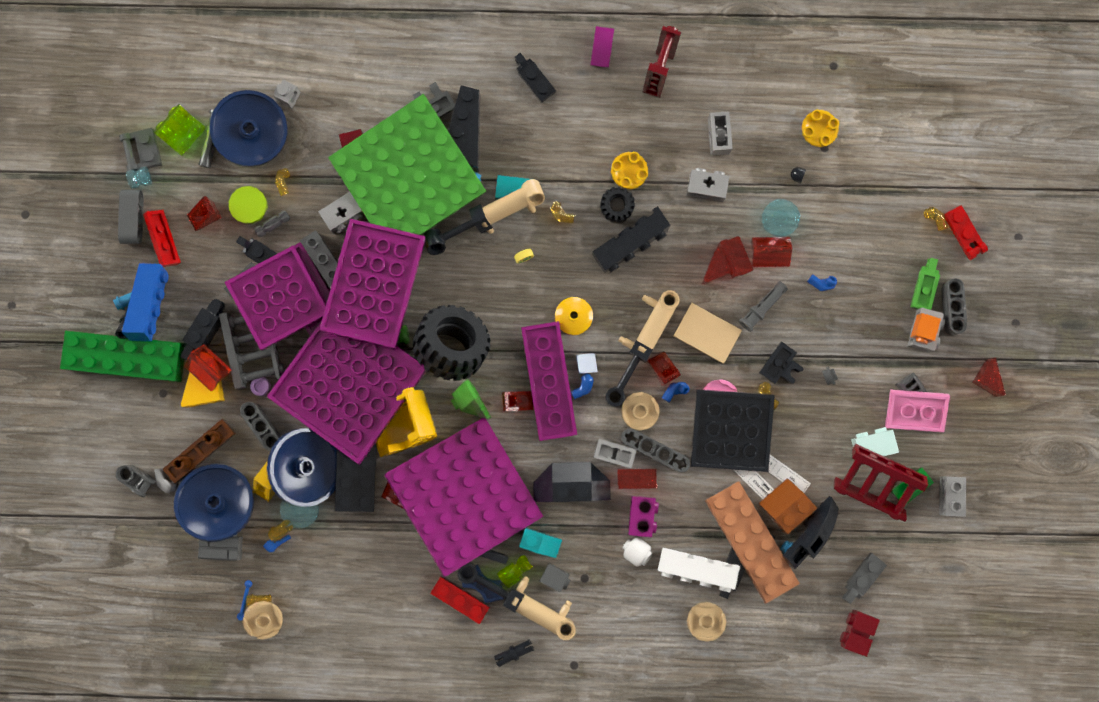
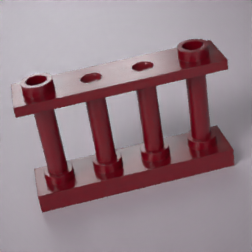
M673 26L662 27L656 55H659L657 62H650L642 90L643 93L658 98L661 96L669 70L665 67L667 59H674L681 32Z
M855 443L852 448V459L855 461L843 480L835 477L834 489L841 495H848L889 514L895 520L905 522L907 520V513L904 507L915 490L919 489L923 492L928 487L927 476ZM865 464L872 467V471L862 487L859 488L850 484L860 466ZM879 473H885L890 476V479L879 497L869 493L868 491ZM897 481H902L908 484V487L897 505L886 499Z

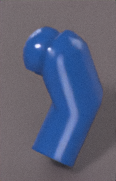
M583 374L581 386L571 391L574 400L591 392L594 379L590 374Z
M685 382L671 383L663 394L662 399L670 403L674 395L687 394L690 388Z

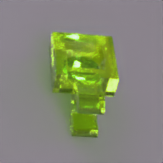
M522 555L518 558L516 565L513 562L499 571L497 575L504 585L510 588L524 578L522 573L530 570L533 566L527 557Z

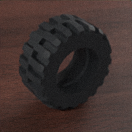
M442 305L438 306L437 309L429 310L423 316L414 334L412 345L414 347V355L418 356L417 361L420 365L423 364L425 366L424 369L427 372H432L433 376L437 378L439 376L443 377V380L450 381V379H453V381H461L462 378H470L471 375H474L479 370L490 350L491 339L490 335L487 334L488 329L486 325L482 324L483 321L479 317L474 316L475 313L472 311L468 312L461 306L457 308L455 305H448V307ZM438 335H449L456 338L463 344L465 351H455L446 347L439 340Z

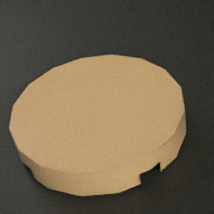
M643 392L633 393L628 396L623 402L621 409L622 419L626 425L639 431L652 427L658 420L660 413L659 404L655 398Z
M266 601L250 605L245 611L243 618L244 629L250 636H255L257 639H268L275 636L283 623L282 612L278 606Z
M698 603L688 613V629L698 640L705 642L714 641L725 631V614L714 603Z

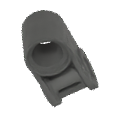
M123 465L116 470L117 480L144 498L151 484L156 482L153 477L133 465ZM126 468L131 473L128 479L124 477V470Z

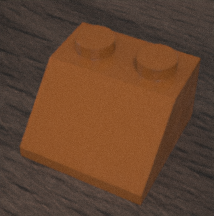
M788 478L758 503L786 534H789L817 509L810 499Z

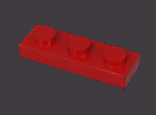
M164 210L146 211L143 216L159 264L163 267L180 264L181 261Z
M442 576L430 593L478 624L481 623L490 606Z

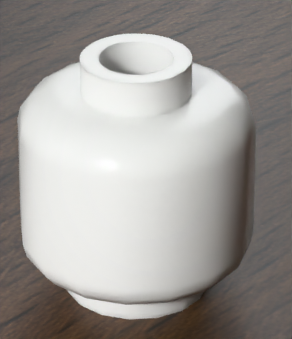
M639 537L634 538L632 541L628 539L623 546L625 550L624 558L636 567L645 566L653 554L651 546Z

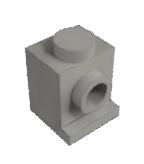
M282 80L281 84H278L275 88V101L293 109L301 92L297 86Z

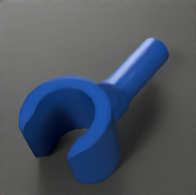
M288 534L276 543L270 539L263 547L268 552H274L278 546L291 539Z

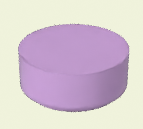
M263 377L252 380L250 388L253 394L265 396L269 393L271 384L268 379Z

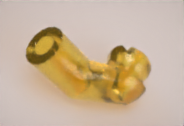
M287 168L279 169L276 173L275 184L280 196L289 194L285 183V178L290 177Z
M554 201L550 207L554 218L559 222L573 224L575 214L565 213L561 207L562 204Z
M929 207V209L923 211L926 219L933 218L936 221L938 231L948 229L944 214L935 207Z
M763 382L758 387V393L771 394V385L768 382ZM774 399L775 410L779 405V401H777L776 399Z

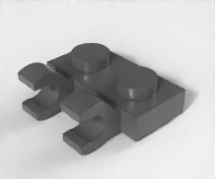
M436 82L429 85L430 90L435 96L429 102L439 118L452 112L455 108V103L448 91L442 93ZM420 92L413 94L414 99L421 96Z

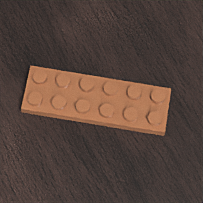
M739 481L705 500L765 604L800 584Z

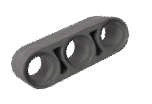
M121 190L119 193L118 240L120 244L142 243L144 204L142 190Z
M954 278L945 282L941 289L943 319H945L944 329L947 334L953 336L961 334L967 329L964 283L960 279ZM950 284L955 285V293L950 290ZM952 302L957 305L956 312L951 309ZM954 321L959 325L958 331L952 327Z
M252 402L244 403L240 409L241 416L266 450L271 451L272 447L269 445V440L272 437L278 440L281 435L258 404ZM250 406H253L255 409L253 416H249L247 413ZM263 421L266 424V429L260 432L258 425Z

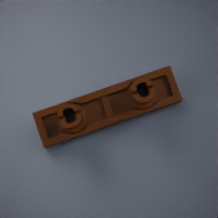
M221 419L165 466L163 471L174 484H177L236 433L224 419Z

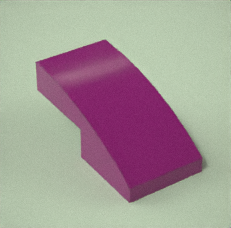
M596 26L590 65L609 68L614 36L613 28Z

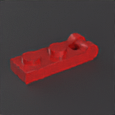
M962 205L943 215L969 260L976 258L980 253L984 254L988 251L987 245L980 238ZM974 242L976 247L971 248L969 244Z

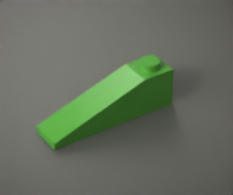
M469 380L464 381L452 393L453 399L451 402L456 410L460 409L461 412L485 419L491 418L475 386Z

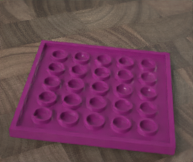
M320 322L267 397L357 464H361L406 401V399L397 401L396 397L403 393L402 390L416 387L426 373L425 366L423 364L420 365L416 359L399 347L392 349L322 332L319 330Z
M485 418L476 421L384 474L443 577H446L544 517Z

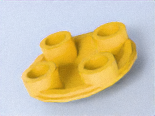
M814 110L803 120L801 127L802 135L812 146L826 147L837 138L839 120L827 111Z
M637 152L622 153L614 159L611 165L612 179L623 189L638 188L648 177L647 163Z

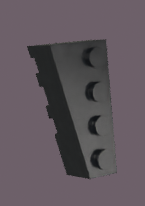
M461 85L448 132L473 171L479 172L480 92L478 89Z
M658 206L652 210L651 216L641 217L634 224V227L625 228L618 234L619 237L611 238L592 252L593 257L604 273L607 271L610 273L614 272L620 267L618 264L624 260L626 263L635 257L634 254L639 250L644 252L651 247V242L654 240L659 242L667 236L666 233L671 225Z

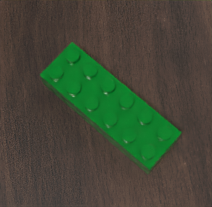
M65 331L60 369L182 383L185 359L180 356L185 347H183L182 343L159 340L129 341L128 338L120 339L112 335Z

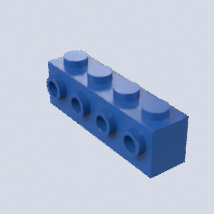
M139 263L122 329V333L129 341H152L153 334L156 332V321L160 315V304L164 298V288L169 278L168 272L161 264Z

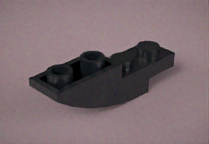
M829 496L803 523L807 529L782 555L793 569H796L807 556L814 559L829 539L839 511L832 497Z

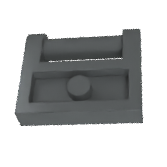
M153 128L119 135L120 142H123L128 163L126 166L127 172L133 173L162 165ZM133 140L136 141L140 163L135 164L130 142Z

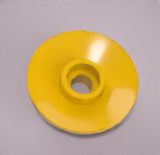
M570 297L563 300L555 311V321H559L560 330L569 335L584 333L590 327L593 320V312L590 305L578 297ZM576 312L578 317L573 319L570 314Z

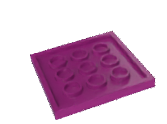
M294 246L224 282L260 350L272 346L323 318L326 304Z

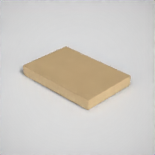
M691 303L673 337L724 364L742 330Z

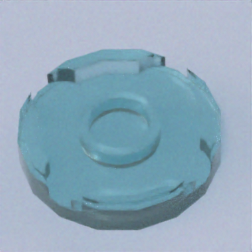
M776 199L770 202L762 213L764 229L776 237H785L792 234L798 228L800 222V213L797 206L786 199Z
M282 500L280 506L281 518L292 528L301 529L309 527L319 515V504L302 507L291 505Z

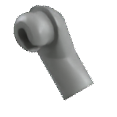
M163 468L155 469L157 487L165 493L176 491V484L173 481L169 482L166 480Z

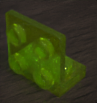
M178 104L169 111L167 118L156 126L154 134L183 156L206 128Z

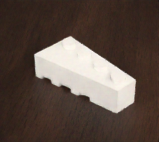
M667 548L662 549L658 571L662 572L661 576L673 578V575L681 576V581L692 583V580L700 581L701 586L710 588L714 584L719 586V590L726 592L736 589L740 570L738 565Z

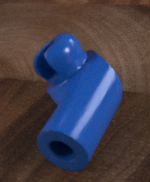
M812 274L807 282L819 291L832 290L836 286L837 279L834 276H829V278L820 280Z

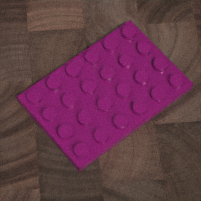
M350 219L319 330L396 349L426 237Z

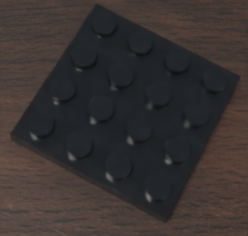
M696 389L691 467L769 472L775 395Z

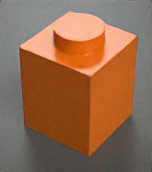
M924 313L918 314L911 337L915 338L916 342L925 345L935 341L941 318Z

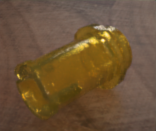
M284 520L276 527H271L268 536L272 541H279L283 535L293 530V525L286 527L291 522Z
M252 593L246 598V606L249 607L261 601L272 603L271 594L254 595Z

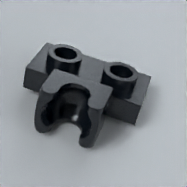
M781 341L759 374L773 384H776L778 379L782 378L792 385L795 383V379L791 376V371L801 372L804 369L795 361H792L797 352Z

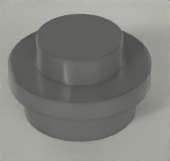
M829 366L826 367V370L822 371L827 385H835V380L838 379L835 370H830Z

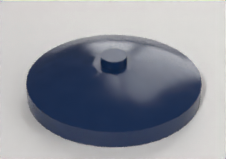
M253 90L237 91L224 97L214 108L209 126L212 142L218 152L228 161L243 167L261 166L273 160L283 149L288 133L285 115L277 102L268 95Z
M310 428L291 430L281 436L273 445L267 461V476L273 491L283 501L295 506L309 507L325 501L335 491L337 448Z
M222 464L205 465L189 473L178 486L174 497V512L180 526L190 536L206 542L223 541L239 533L248 523L254 508V494L247 479L238 470Z

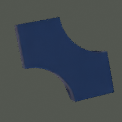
M479 564L475 565L479 575L502 588L501 580H493L486 577L480 570ZM464 568L462 574L465 577H470L473 571L470 568ZM475 581L468 584L462 583L463 588L477 590L482 595L485 603L504 600L500 595Z

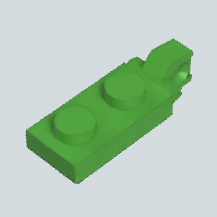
M930 258L927 260L926 266L921 267L911 308L932 309L940 278L939 270H936L938 259Z

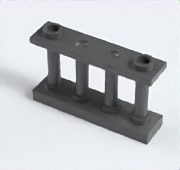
M227 312L219 314L234 388L237 390L246 389L248 381L275 375L276 379L279 380L285 372V367L283 363H280L277 344L275 343L270 346V349L244 355L239 354L238 346L240 344L254 341L255 339L252 333L242 336L235 335L234 328L236 325L246 323L243 316L234 318V316ZM272 357L274 367L247 374L243 372L242 365H244V362Z

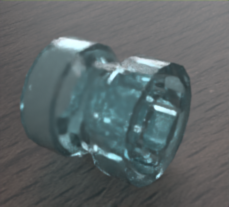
M146 166L140 167L137 171L133 169L126 171L127 181L131 189L139 188L140 185L148 186L152 184L151 175Z

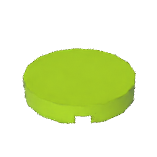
M243 186L235 190L229 200V210L232 216L244 224H254L260 221L268 208L265 195L252 186Z

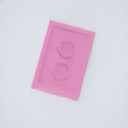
M890 390L885 427L944 432L950 395Z

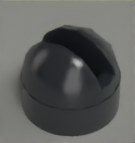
M801 167L794 168L791 171L792 180L801 183L806 169Z

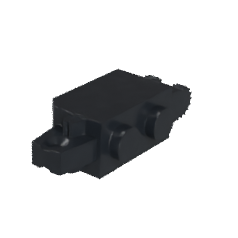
M214 299L207 309L202 308L182 340L185 349L180 357L190 361L194 354L198 355L207 349L221 326L219 314L223 313L225 308L223 301Z

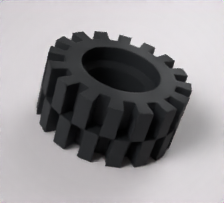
M618 186V188L611 187L602 196L600 204L601 213L605 215L607 220L610 219L611 222L617 221V223H620L621 221H626L632 215L635 207V199L632 197V193L628 192L626 188L622 189L621 186ZM621 198L625 203L624 209L619 212L612 210L610 207L611 200Z

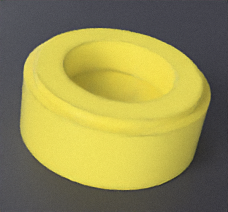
M525 249L517 253L514 258L516 263L519 264L533 258L534 254L531 249Z

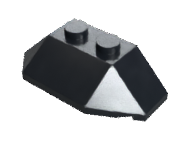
M591 462L551 463L533 482L534 501L577 502L611 500L610 480Z

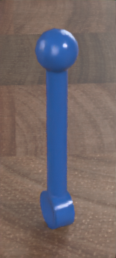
M250 580L245 582L246 588L240 613L237 614L238 620H243L248 592L252 586Z

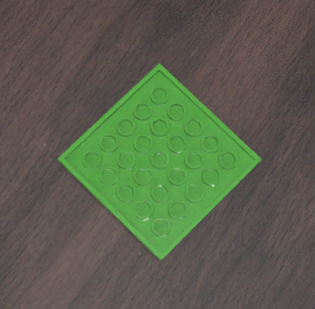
M424 94L328 157L371 224L422 235L487 192Z

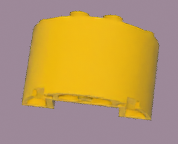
M414 387L402 390L403 393L396 397L397 401L405 399L406 401L376 441L380 457L420 446L437 437L423 390H414Z

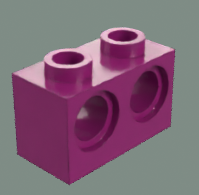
M631 496L628 535L652 538L653 533H656L657 522H654V514H658L659 502H656V498ZM643 501H647L650 505V509L647 512H641L639 509ZM640 521H646L648 524V528L644 532L639 531L637 528Z

